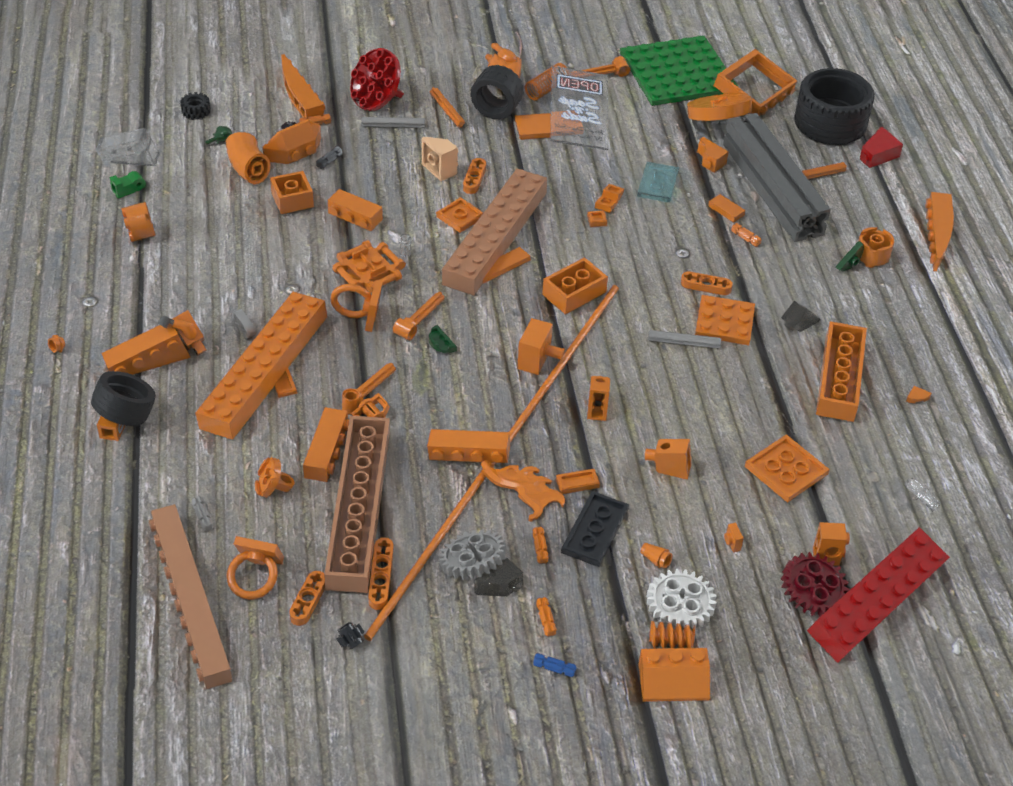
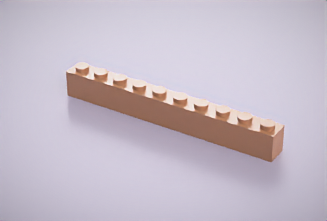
M176 505L152 510V519L148 520L151 532L156 531V535L153 536L157 548L161 547V551L158 552L161 563H166V567H163L166 579H171L172 583H169L171 595H176L177 597L174 600L177 613H182V616L179 617L182 629L187 628L188 633L185 634L188 647H193V651H190L193 664L198 663L199 666L196 669L199 682H204L206 689L232 682L231 669Z

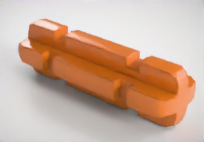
M330 114L308 117V120L320 125L322 123H331ZM306 117L300 118L299 123L304 120H307Z
M738 223L732 226L731 231L736 235L738 234L742 239L749 243L751 242L755 247L761 244L762 239L757 235L754 236L755 234L745 227L742 228Z
M534 527L532 534L537 562L539 564L547 563L549 556L544 529L542 527Z
M546 597L538 598L536 605L540 611L539 615L544 627V633L548 637L554 636L557 629L555 623H553L554 619L551 608L548 606V599Z

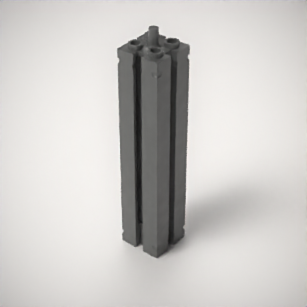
M757 113L745 115L743 120L740 117L727 119L726 131L728 133L724 136L723 146L728 149L731 157L786 232L791 235L794 242L806 240L808 235H811L812 238L824 236L827 227L824 221L829 219L830 207L825 204L823 198L763 120L759 118V115Z

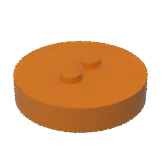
M722 94L695 99L687 103L688 118L699 121H712L743 116L752 112V98L746 94Z

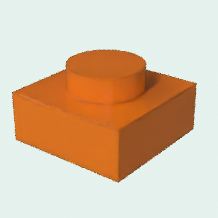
M736 522L728 524L727 532L724 534L725 542L727 545H730L733 553L741 551L744 538Z

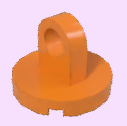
M268 457L263 461L257 475L260 477L259 481H255V491L257 495L267 498L275 489L289 492L295 482L290 475L281 472V462L279 459Z

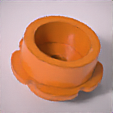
M53 335L52 338L48 339V346L53 353L58 351L61 353L65 347V341L62 337Z

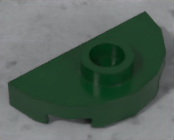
M858 241L835 268L845 272L857 266L864 252V245Z
M438 325L431 328L429 344L433 349L442 353L457 351V346Z

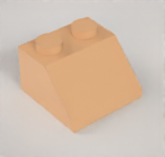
M422 137V165L440 181L457 175V146L448 139Z

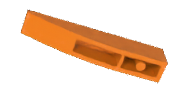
M282 54L283 81L292 104L303 118L306 117L308 119V117L317 115L323 116L326 110L324 102L318 98L316 92L314 93L310 84L306 83L305 78L299 74L298 69L292 65L291 60L285 54Z
M931 192L930 198L926 199L925 208H928L926 219H929L927 230H930L928 241H931L929 252H932L930 264H933V271H937L943 261L951 238L954 213L952 194Z

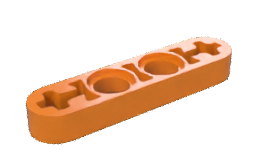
M385 537L378 539L374 545L368 594L369 606L374 610H382L389 598L394 549L392 540ZM383 546L386 547L385 554H382ZM379 562H386L388 564L384 568L377 566ZM377 579H384L386 581L383 585L375 583ZM377 592L381 593L380 601H376Z

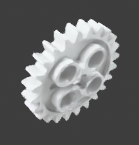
M676 569L675 574H672L670 570H667V576L660 573L659 578L654 577L653 583L649 584V590L647 591V605H650L649 612H654L653 618L660 617V622H670L675 626L677 623H680L683 628L686 624H689L692 629L695 625L696 630L697 624L703 627L704 621L709 622L710 616L714 615L717 603L715 601L716 594H713L714 588L708 587L709 581L702 582V575L696 578L695 572L688 575L687 569L683 573Z

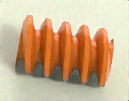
M651 621L649 643L652 642L653 649H656L658 643L661 644L662 649H665L667 644L670 645V648H675L676 645L679 648H684V646L693 648L695 625L691 631L689 624H686L682 630L680 623H677L675 629H673L670 622L664 628L663 622H659L656 627L654 621Z

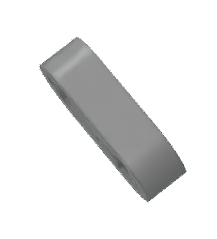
M239 309L232 312V319L246 339L255 336V328L244 311Z

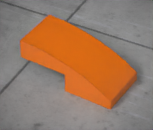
M608 184L603 189L602 196L595 202L594 208L610 213L622 197L624 188Z

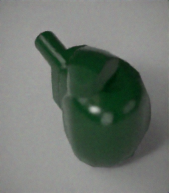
M218 126L216 132L213 133V138L205 141V143L208 145L214 141L217 143L226 142L232 131L227 126Z

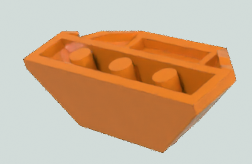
M307 119L278 131L268 144L262 147L263 154L272 163L290 164L316 153L321 140L320 124Z

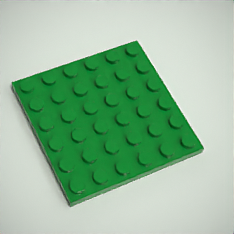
M705 35L620 48L621 56L625 58L631 73L651 106L724 94L713 85L717 75L725 70L726 67ZM732 79L731 82L734 83L737 87H739L735 80Z

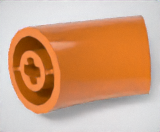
M237 132L228 136L226 139L227 155L238 175L251 184L263 182L270 172V160L259 150L255 136L246 132Z

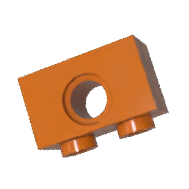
M820 522L813 544L814 557L819 553L821 559L827 556V562L830 563L834 560L835 566L840 565L841 559L846 554L845 546L849 545L850 534L846 532L845 523Z

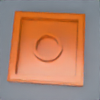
M460 197L437 211L436 217L461 233L474 225L484 212Z

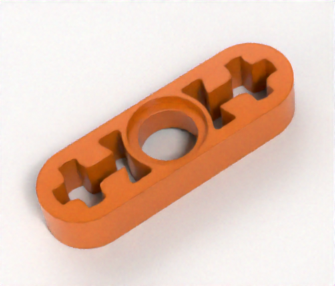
M475 158L471 161L463 181V191L465 193L475 194L478 191L486 171V161L484 159Z
M690 271L684 272L681 277V285L687 289L719 295H729L732 291L733 283L727 278ZM702 282H709L710 285H705Z
M313 571L309 573L289 610L290 621L294 625L302 626L309 621L325 590L323 572ZM317 580H320V581H318V582L316 583L315 589H314V588H313V587H314L313 582H316ZM305 595L314 596V599L311 601H304L302 598Z

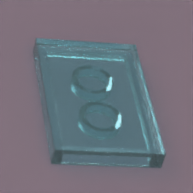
M647 162L637 196L670 202L679 167Z

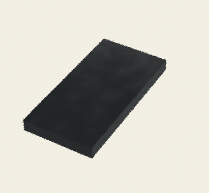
M592 491L561 548V553L600 567L629 510L630 504Z

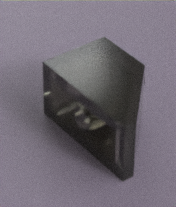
M795 300L781 317L786 322L784 325L791 331L796 329L799 332L804 331L821 320L812 311Z
M506 557V559L502 560V565H496V570L489 569V574L483 573L482 577L475 579L474 593L476 595L507 597L521 589L523 585V572Z

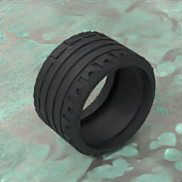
M825 68L814 71L802 80L794 115L795 124L808 138L823 144L843 145L857 141L867 130L875 98L874 89L866 79L852 71L839 68Z

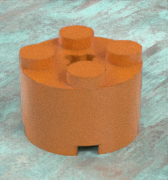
M145 202L121 208L131 242L156 235Z
M869 227L862 230L858 239L864 245V252L860 261L869 268L888 263L894 246L893 235L884 229L883 232L879 231L877 227Z

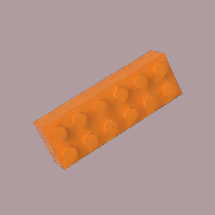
M830 321L825 340L816 415L854 422L859 406L867 328Z

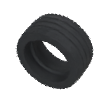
M108 371L100 376L92 394L91 405L99 415L109 421L120 425L137 426L145 423L149 417L156 394L154 389L139 377L120 371Z

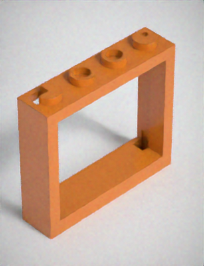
M754 49L720 72L713 85L724 94L748 95L732 83L731 80L751 66H754L782 88L761 104L752 98V112L750 114L757 113L760 116L761 114L764 115L768 109L774 108L778 102L784 101L788 95H792L796 90L794 88L797 80L758 50Z

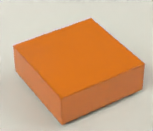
M604 210L587 212L590 227L607 226Z

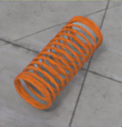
M557 63L525 84L527 96L532 100H538L556 88V79L553 74L555 77L559 75L556 70L558 71L556 67L563 66L567 77H569L570 74L567 67L562 63ZM530 83H531V89H532V91L534 92V90H533V88H532V84H533L535 91L539 94V95H537L538 97L534 96L535 98H533V97L529 94L528 89H527V85H528V87H529L530 93L532 94V92H531V90H530Z

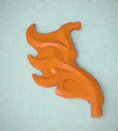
M487 460L481 463L484 475L492 483L503 488L516 490L518 497L533 509L534 513L529 515L528 521L532 522L542 515L543 509L549 503L558 502L561 504V507L564 506L565 498L563 494L545 485L551 484L552 481L546 477L533 474L539 473L540 470L538 468L527 466L519 470L518 465H509L501 469H495L490 466Z

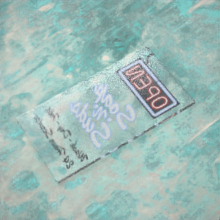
M552 66L551 142L608 150V75Z

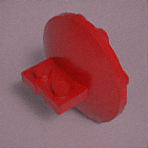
M384 48L373 49L362 55L355 69L352 70L350 82L351 98L355 103V100L359 101L358 106L361 109L375 111L384 107L392 97L402 98L404 95L398 88L401 68L399 60L393 52Z

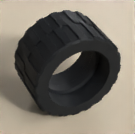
M491 65L485 68L471 87L470 97L474 107L485 117L502 120L508 118L523 98L524 86L513 70L505 66ZM487 85L499 88L506 95L507 100L494 96L489 91Z

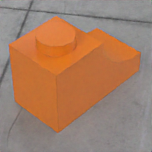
M705 137L699 139L697 153L703 157L702 166L715 173L727 164L729 151Z

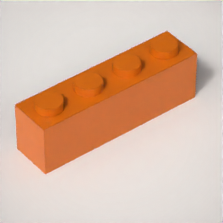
M324 408L303 463L304 478L328 482L329 476L334 474L335 460H338L340 457V446L344 445L345 432L348 431L350 420L348 419V411Z
M431 429L427 444L429 460L483 462L487 460L491 463H508L510 435L509 432Z

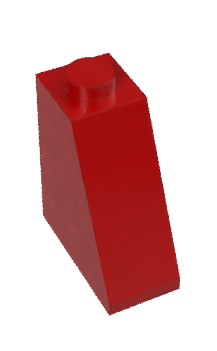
M880 127L863 145L860 160L869 168L899 158L903 143L884 127Z

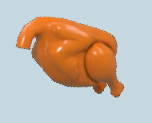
M492 43L491 48L496 50L498 54L485 55L488 67L491 65L505 66L513 70L520 78L521 59L511 50L502 48L497 43Z

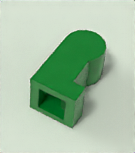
M132 171L120 178L116 175L109 177L111 189L118 199L136 193L146 185V181L137 171Z

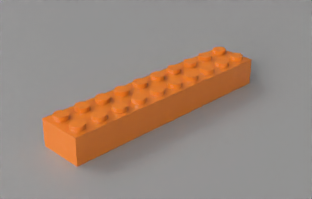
M292 292L195 412L200 430L232 440L236 437L275 386L276 381L278 382L285 373V369L289 368L326 320L325 300L297 292Z

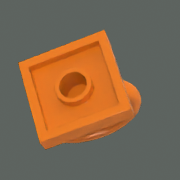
M375 281L372 295L359 285H340L331 293V304L343 316L349 318L367 316L365 331L372 332L379 307L383 281ZM345 291L359 293L365 298L363 309L351 311L342 307L338 302L339 294Z
M236 536L234 545L240 554L231 561L228 567V586L240 598L248 600L259 599L273 589L278 576L276 564H283L284 555L277 544ZM245 560L259 565L266 564L269 569V578L266 584L258 590H243L236 582V570Z

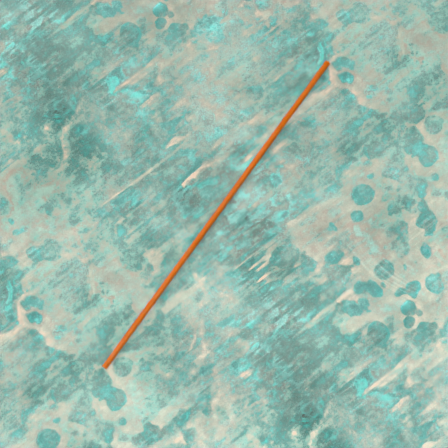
M613 285L565 352L563 360H559L510 429V443L619 290L618 286ZM489 462V464H490V466H491L492 468H493V467L495 466V464H496V463H491V462ZM483 469L365 633L364 638L371 641L483 483L486 478Z

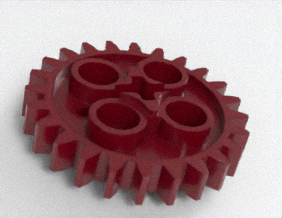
M808 552L806 556L801 553L798 557L794 556L792 560H789L783 569L781 580L784 582L781 588L787 589L784 595L791 596L789 603L795 601L797 603L796 609L801 606L803 607L804 614L809 610L811 616H814L817 612L819 617H821L850 590L846 587L849 581L843 580L846 574L839 573L841 567H834V560L830 563L827 562V556L821 559L819 553L815 557L812 556L811 552Z

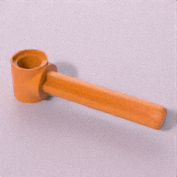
M618 56L610 65L572 72L570 77L585 79L609 73L624 77L630 73V67L624 57Z
M442 292L435 293L410 318L397 319L393 326V333L409 341L412 340L416 335L417 325L445 299Z
M386 364L359 388L344 390L342 393V410L348 411V414H351V412L357 409L366 395L395 372L396 367L394 364Z

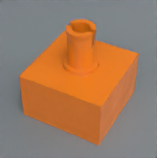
M531 318L519 341L517 369L539 375L548 356L563 360L565 349L551 345L553 324Z

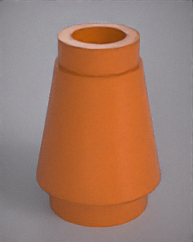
M644 543L640 550V553L658 568H667L673 558L669 549Z

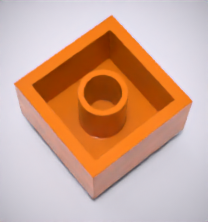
M304 171L270 177L271 194L280 214L314 207L313 190Z

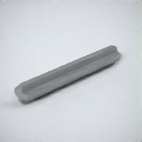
M362 117L361 124L363 127L424 128L425 119Z
M650 330L648 334V340L655 342L717 349L721 346V338L656 330Z

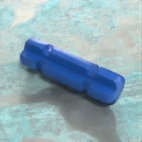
M536 653L533 660L534 666L541 668L545 666L547 670L560 674L564 672L566 676L573 677L576 673L577 666L569 662L565 664V661L550 656L545 658V655Z

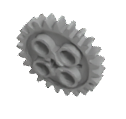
M481 529L479 533L473 530L471 534L465 532L462 537L457 535L456 540L450 539L451 544H444L445 549H441V554H439V562L443 572L447 573L449 577L454 575L455 579L462 576V580H464L467 576H470L471 579L474 578V575L482 577L483 572L489 574V569L496 570V565H502V560L506 559L507 547L505 540H503L501 535L498 536L497 532L492 534L491 530L484 533L483 529Z

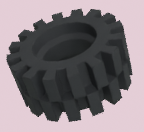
M191 92L189 95H184L180 100L181 112L187 119L191 117V120H194V118L199 120L200 117L203 119L205 118L204 116H208V113L210 114V100L206 94H197V92L192 94Z

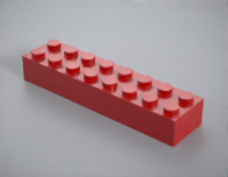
M919 527L818 618L807 632L838 663L950 557Z

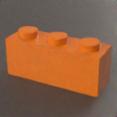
M338 189L328 199L329 214L372 231L383 220L382 206L341 189Z

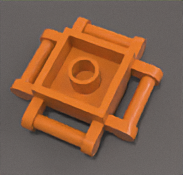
M366 240L361 245L346 252L341 251L337 253L339 262L335 263L332 269L336 274H340L348 284L359 285L372 293L376 280L383 281V286L394 280L402 279L400 270L405 267L406 263L403 259H399L385 242H381L376 248H373L370 241ZM385 254L394 264L391 265L381 255Z

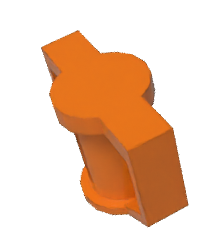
M378 393L372 398L363 400L359 407L351 412V415L360 416L365 414L367 417L385 418L390 406ZM379 403L384 408L383 411H379L375 405Z

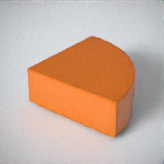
M913 386L906 402L913 404L921 401L926 402L932 393Z

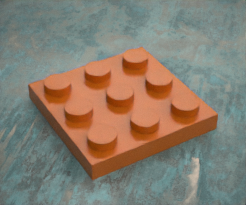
M702 295L695 335L721 338V341L749 345L755 303Z
M787 434L745 461L744 466L787 503L827 476L830 470Z

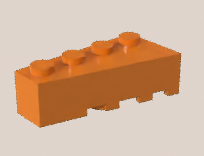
M170 323L167 328L161 325L156 326L101 353L109 371H120L132 375L191 358L178 331Z

